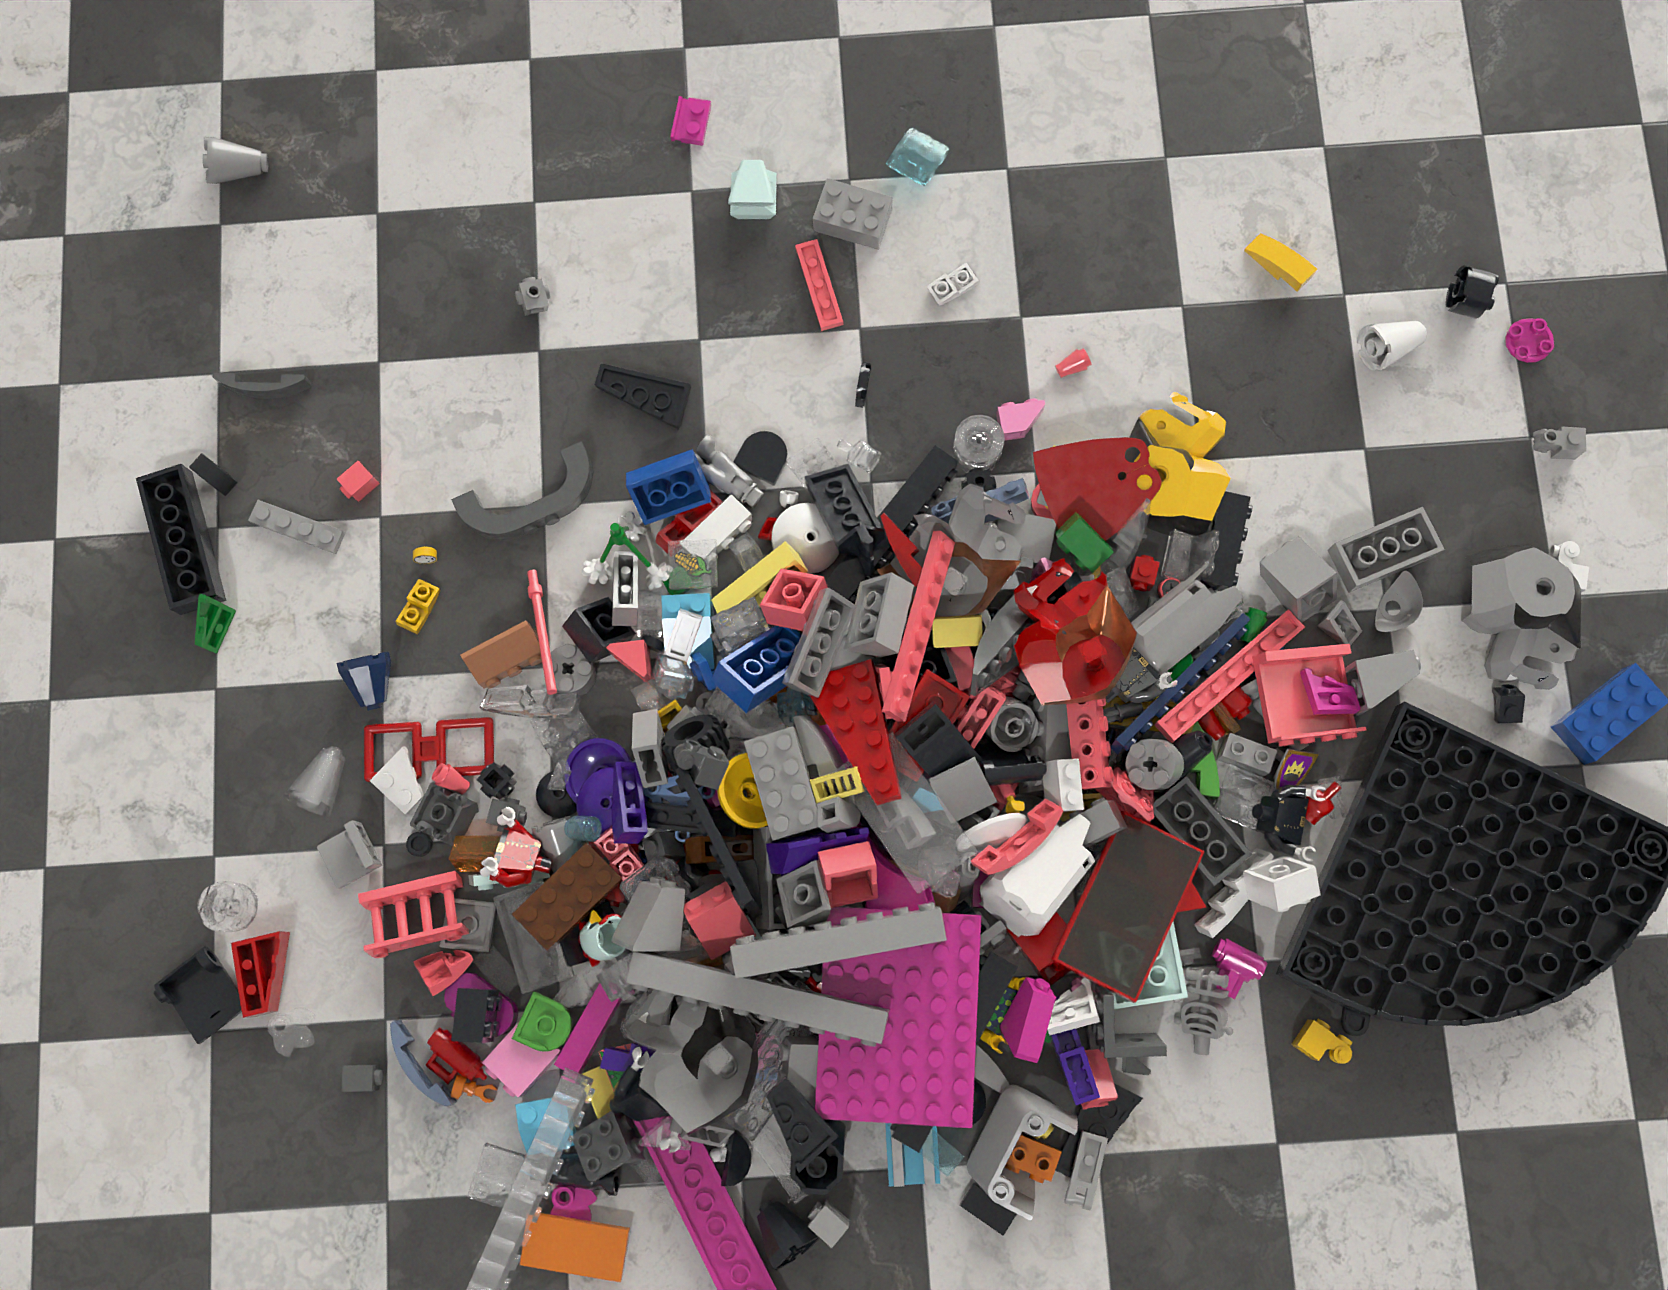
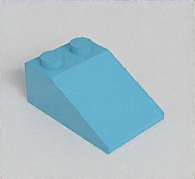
M710 593L661 595L665 651L679 610L683 609L701 615L703 618L690 655L699 651L707 660L710 669L714 670L713 605ZM665 655L667 672L691 671L689 663L692 662L690 656L688 662Z

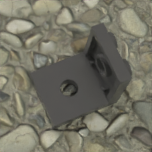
M1095 984L1093 995L1100 1022L1091 1024L1092 1032L1096 1033V1045L1099 1046L1101 1052H1104V1058L1167 1056V1046L1156 1033L1115 1034L1114 995L1111 991Z

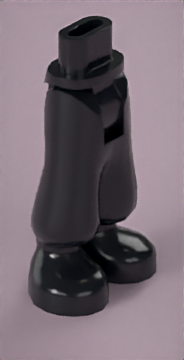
M577 1153L543 1155L542 1158H532L530 1178L541 1179V1183L547 1182L573 1186L586 1190H595L597 1187H602L609 1196H617L620 1184L619 1173L609 1172L596 1181H589Z

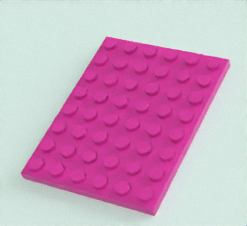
M834 907L831 908L827 921H831L832 926L841 924L840 920L843 918L856 916L857 921L867 919V914L882 912L883 916L893 915V910ZM942 913L946 941L823 963L822 994L890 1010L882 1044L877 1043L876 1047L861 1044V1039L851 1037L850 1040L836 1038L834 1032L826 1030L825 1034H819L815 1110L823 1119L972 1128L981 915Z

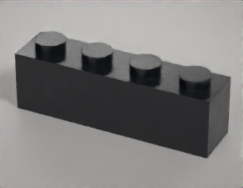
M1224 492L1213 517L1204 565L1208 564V566L1202 571L1200 582L1208 589L1212 588L1216 591H1223L1237 585L1239 573L1235 571L1237 564H1240L1244 552L1240 550L1241 542L1246 540L1248 528L1245 527L1246 519H1250L1253 505H1249L1250 496Z

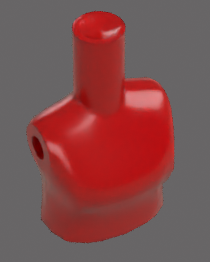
M1334 781L1324 792L1316 791V797L1326 798L1324 801L1313 800L1310 796L1305 797L1309 799L1306 819L1311 824L1316 825L1321 818L1328 815L1335 808L1331 798L1342 789L1337 782Z

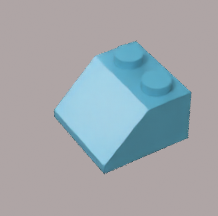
M571 1094L515 1104L518 1130L527 1155L574 1146L572 1136L576 1133Z

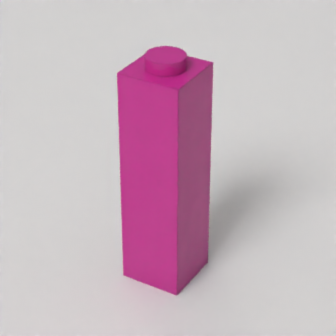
M610 981L607 984L599 983L554 1063L555 1066L574 1077L581 1075L625 996L620 992L621 987Z

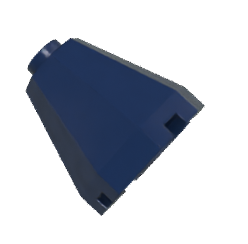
M389 652L336 663L340 676L360 707L367 706V711L382 708L381 703L387 701L391 666Z

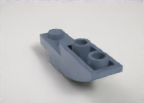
M1023 478L1010 481L1004 486L985 492L990 497L1007 504L1012 502L1018 504L1029 499L1027 485ZM957 497L931 507L932 515L949 523ZM988 514L985 516L984 523L1000 518Z

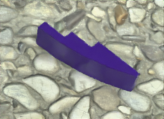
M1061 995L1056 996L1055 1001L1058 1000ZM1077 1029L1050 1035L1075 1105L1100 1098Z

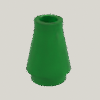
M1251 607L1248 608L1247 612H1244L1250 618V621L1245 626L1248 631L1240 639L1246 643H1250L1256 638L1268 621L1266 619L1267 612Z

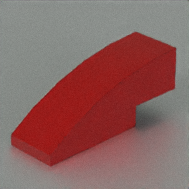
M711 490V502L676 514L675 520L657 533L655 542L671 558L682 550L680 543L723 503Z

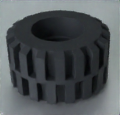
M710 714L693 716L677 723L661 739V747L672 770L676 774V769L680 767L677 765L673 753L675 748L685 743L686 740L696 741L701 746L707 748L711 746L720 748L724 751L725 755L728 754L730 749V743L716 716Z

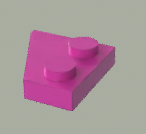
M1304 668L1300 672L1313 715L1355 714L1361 710L1354 687L1345 683H1339L1326 675L1323 678L1311 674L1312 669Z

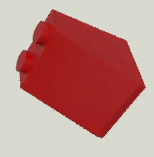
M1057 912L1038 935H1020L1018 937L1006 927L1007 934L1039 978L1047 981L1050 986L1071 971L1051 960L1067 926L1066 922ZM1074 934L1065 955L1082 963L1087 957L1081 941Z

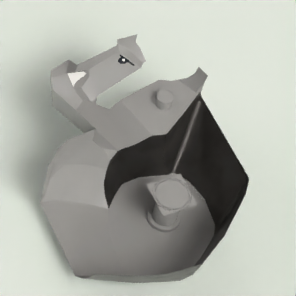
M1531 545L1503 546L1465 557L1472 564V614L1463 619L1462 622L1478 633L1496 635L1484 664L1488 678L1501 683L1506 680H1515L1534 685L1535 689L1550 690L1554 688L1559 678L1553 674L1524 666L1523 660L1527 655L1558 664L1575 659L1577 650L1581 648V588L1577 579L1568 567Z
M654 989L638 1014H631L624 1028L629 1039L655 1051L644 1065L639 1086L656 1099L687 1132L686 1135H689L723 1119L748 1103L758 1069V1047L755 1027L743 1015L733 1013L734 1008L724 1006L723 1010L708 1007V1002L698 1000L697 1004L683 1001L672 1017L671 1024L663 1025L661 1020L673 997L658 995V990Z

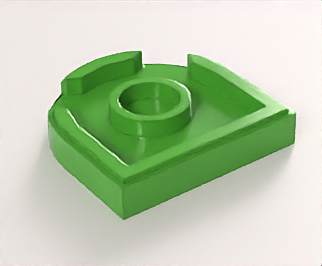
M533 991L512 1039L537 1051L555 1050L561 1047L571 1034V1015L563 1004Z

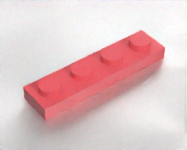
M815 239L795 245L821 331L843 325V319L818 240Z

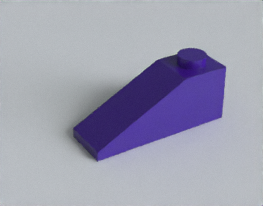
M636 762L614 763L611 816L614 844H638L648 833L643 787Z

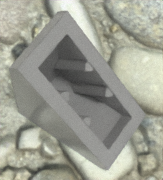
M1339 601L1317 625L1318 628L1340 645L1350 644L1351 646L1362 632L1343 601Z

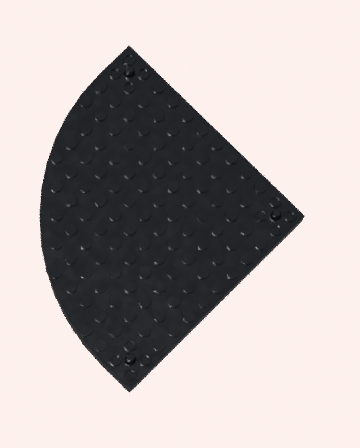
M1404 701L1395 706L1318 878L1320 896L1312 898L1307 903L1276 975L1348 1009L1390 1021L1429 1026H1468L1499 1022L1508 1018L1530 1014L1544 1006L1563 1000L1571 995L1572 992L1591 983L1590 981L1598 974L1603 973L1612 966L1622 952L1633 944L1632 942L1639 932L1644 930L1648 924V919L1653 912H1656L1668 888V826Z

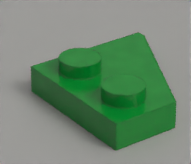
M200 594L198 597L194 645L217 654L236 610L213 598Z

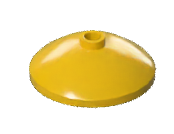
M743 753L735 756L728 761L729 765L717 790L721 807L727 816L738 825L746 828L768 826L748 754ZM743 790L747 791V797L743 795Z

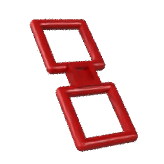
M491 717L439 720L436 722V736L422 737V725L420 722L366 725L364 727V779L370 782L378 773L374 772V734L412 732V767H414L417 779L422 777V762L436 761V768L441 763L446 765V729L484 727V765L453 767L461 776L480 775L487 765L494 762V721Z

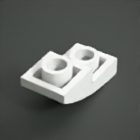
M965 263L949 275L945 273L929 284L927 288L939 306L966 293L980 282L968 264Z

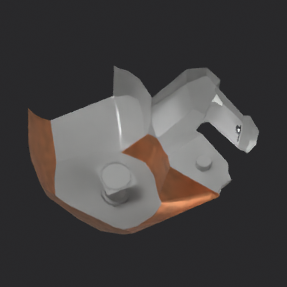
M969 484L958 492L949 523L934 515H913L919 525L909 540L919 549V552L913 558L922 568L933 531L941 530L955 542L935 617L968 616L984 612L1020 564V558L1023 553L1022 546L1018 543L1016 537L985 525V516L990 514L1015 524H1024L1026 515L1022 508L1013 502L1007 504L992 498L984 492L983 487ZM896 556L889 565L877 569L880 575L892 572L912 583ZM915 586L913 587L912 600L909 605L910 611L917 590Z

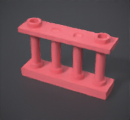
M456 871L359 893V904L371 911L374 937L373 944L363 946L364 951L373 958H383L391 952L445 939L455 941L461 939L462 935L469 934V929L463 923H457L454 900L456 889L463 887L462 877ZM442 893L444 894L447 926L433 929L429 898L432 894ZM417 898L420 902L423 932L409 935L405 904L407 900ZM393 904L396 910L398 938L384 941L381 909H383V906Z

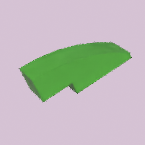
M1197 721L1191 732L1199 730L1204 733ZM1211 750L1189 772L1196 773V788L1206 799L1220 797L1217 764Z

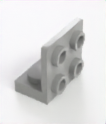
M354 820L344 824L345 831L317 846L338 889L383 866L362 823Z

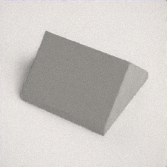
M818 860L776 879L787 928L827 921L831 907Z

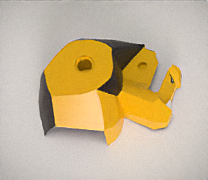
M1173 392L1170 396L1172 402L1198 417L1199 422L1193 426L1186 425L1163 409H1149L1138 417L1130 438L1141 439L1145 442L1150 453L1149 464L1158 471L1162 485L1156 496L1137 514V517L1146 528L1162 534L1177 537L1204 538L1231 479L1219 463L1204 459L1225 436L1226 421L1218 413L1204 411L1189 403L1187 397ZM1136 447L1128 448L1125 452L1126 460L1132 463L1138 461L1140 451ZM1118 473V479H1126V473ZM1141 475L1137 479V486L1141 490L1149 489L1152 486L1151 477Z

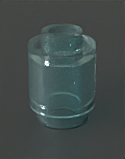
M573 816L566 821L564 830L565 834L574 841L594 842L600 837L602 826L597 817Z

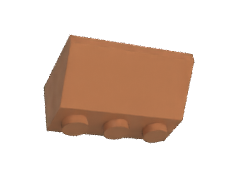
M527 621L461 654L463 661L475 680L484 689L494 688L501 683L500 680L508 676H517L526 666H535L542 662L537 632Z

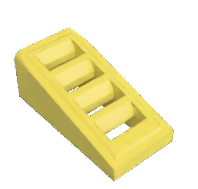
M857 767L809 780L816 804L836 797L844 798L864 792ZM849 774H852L853 781L856 787L855 789H852L848 777ZM842 776H843V779H844V782H845V786H846L847 791H844V790H843V786H842V783H841V780H840V777H842ZM832 779H835L839 793L835 792ZM824 781H827L831 795L827 794Z

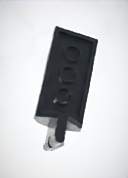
M849 463L804 476L805 485L838 552L858 556L864 568V573L868 576L873 575V548L885 539L884 530Z

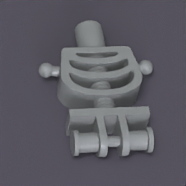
M1187 968L1185 973L1186 981H1196V985L1190 983L1186 985L1187 992L1201 995L1199 1000L1185 1004L1181 1009V1017H1175L1174 1022L1176 1024L1182 1023L1183 1032L1195 1035V1054L1209 1055L1210 1038L1218 1039L1224 1035V1032L1227 1035L1233 1034V1029L1226 1027L1228 1019L1226 1010L1210 999L1211 997L1224 999L1229 996V991L1216 989V985L1227 988L1229 977L1228 975H1217L1215 971H1210L1209 975H1206L1204 969L1195 971L1192 968ZM1193 1006L1200 1007L1199 1011H1194L1192 1013L1191 1008ZM1192 1018H1198L1199 1021H1191V1020H1192Z

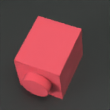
M359 461L355 462L337 478L342 485L339 488L348 499L353 496L358 502L380 484Z

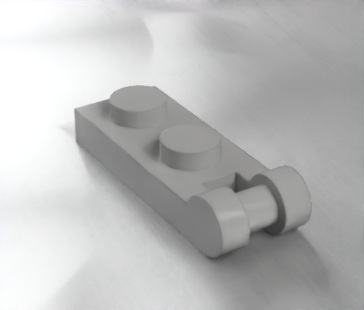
M1081 1131L1064 1203L1073 1205V1203L1082 1205L1083 1209L1091 1210L1108 1138ZM1078 1186L1086 1188L1085 1195L1076 1193Z

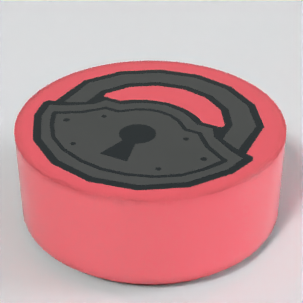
M1175 578L1163 580L1158 586L1159 597L1162 598L1177 586L1180 581Z

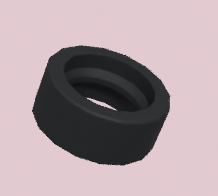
M202 453L189 466L191 470L224 496L237 484L234 478Z

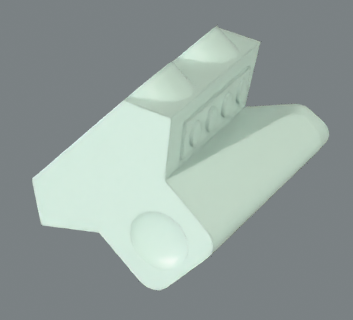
M742 160L738 171L731 173V193L728 204L731 205L730 215L736 219H771L776 215L777 173L767 170L762 160Z

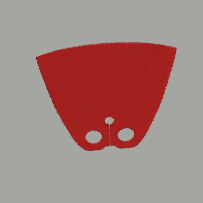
M1130 437L1092 439L1033 452L1038 482L1058 529L1076 512L1106 541L1127 525L1151 502L1160 490L1162 481L1158 471L1149 464L1150 453L1144 441ZM1130 447H1136L1140 451L1139 460L1133 463L1128 462L1125 458V452ZM1125 472L1126 479L1119 480L1118 473ZM1141 475H1148L1152 479V486L1147 490H1141L1137 486V479Z

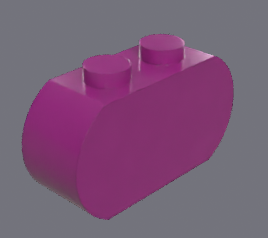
M464 973L446 988L444 1000L446 1007L452 1011L450 1015L454 1018L458 988L498 989L478 974ZM500 991L502 1007L500 1011H497L496 1019L499 1022L498 1036L510 1032L518 1019L517 1004Z

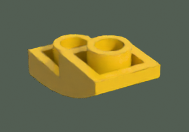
M418 579L407 596L408 602L396 619V624L418 635L437 600L440 588Z

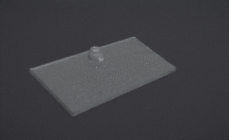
M891 732L889 738L902 799L877 805L863 782L864 792L851 795L850 798L914 890L919 894L975 856L978 851L893 732ZM848 761L833 771V773L853 768V766ZM849 774L848 777L852 789H855L856 787L853 781L852 774ZM842 776V777H840V780H841V783H842L843 788L845 789V791H847L846 786H845V782H844V779H843V776Z

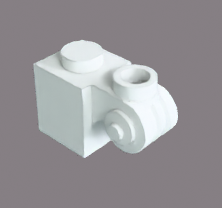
M1572 541L1564 542L1561 545H1552L1549 555L1569 568L1580 585L1581 593L1584 592L1587 588L1589 567L1573 564L1571 561L1579 555V546Z

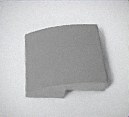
M975 757L928 779L951 824L997 802Z

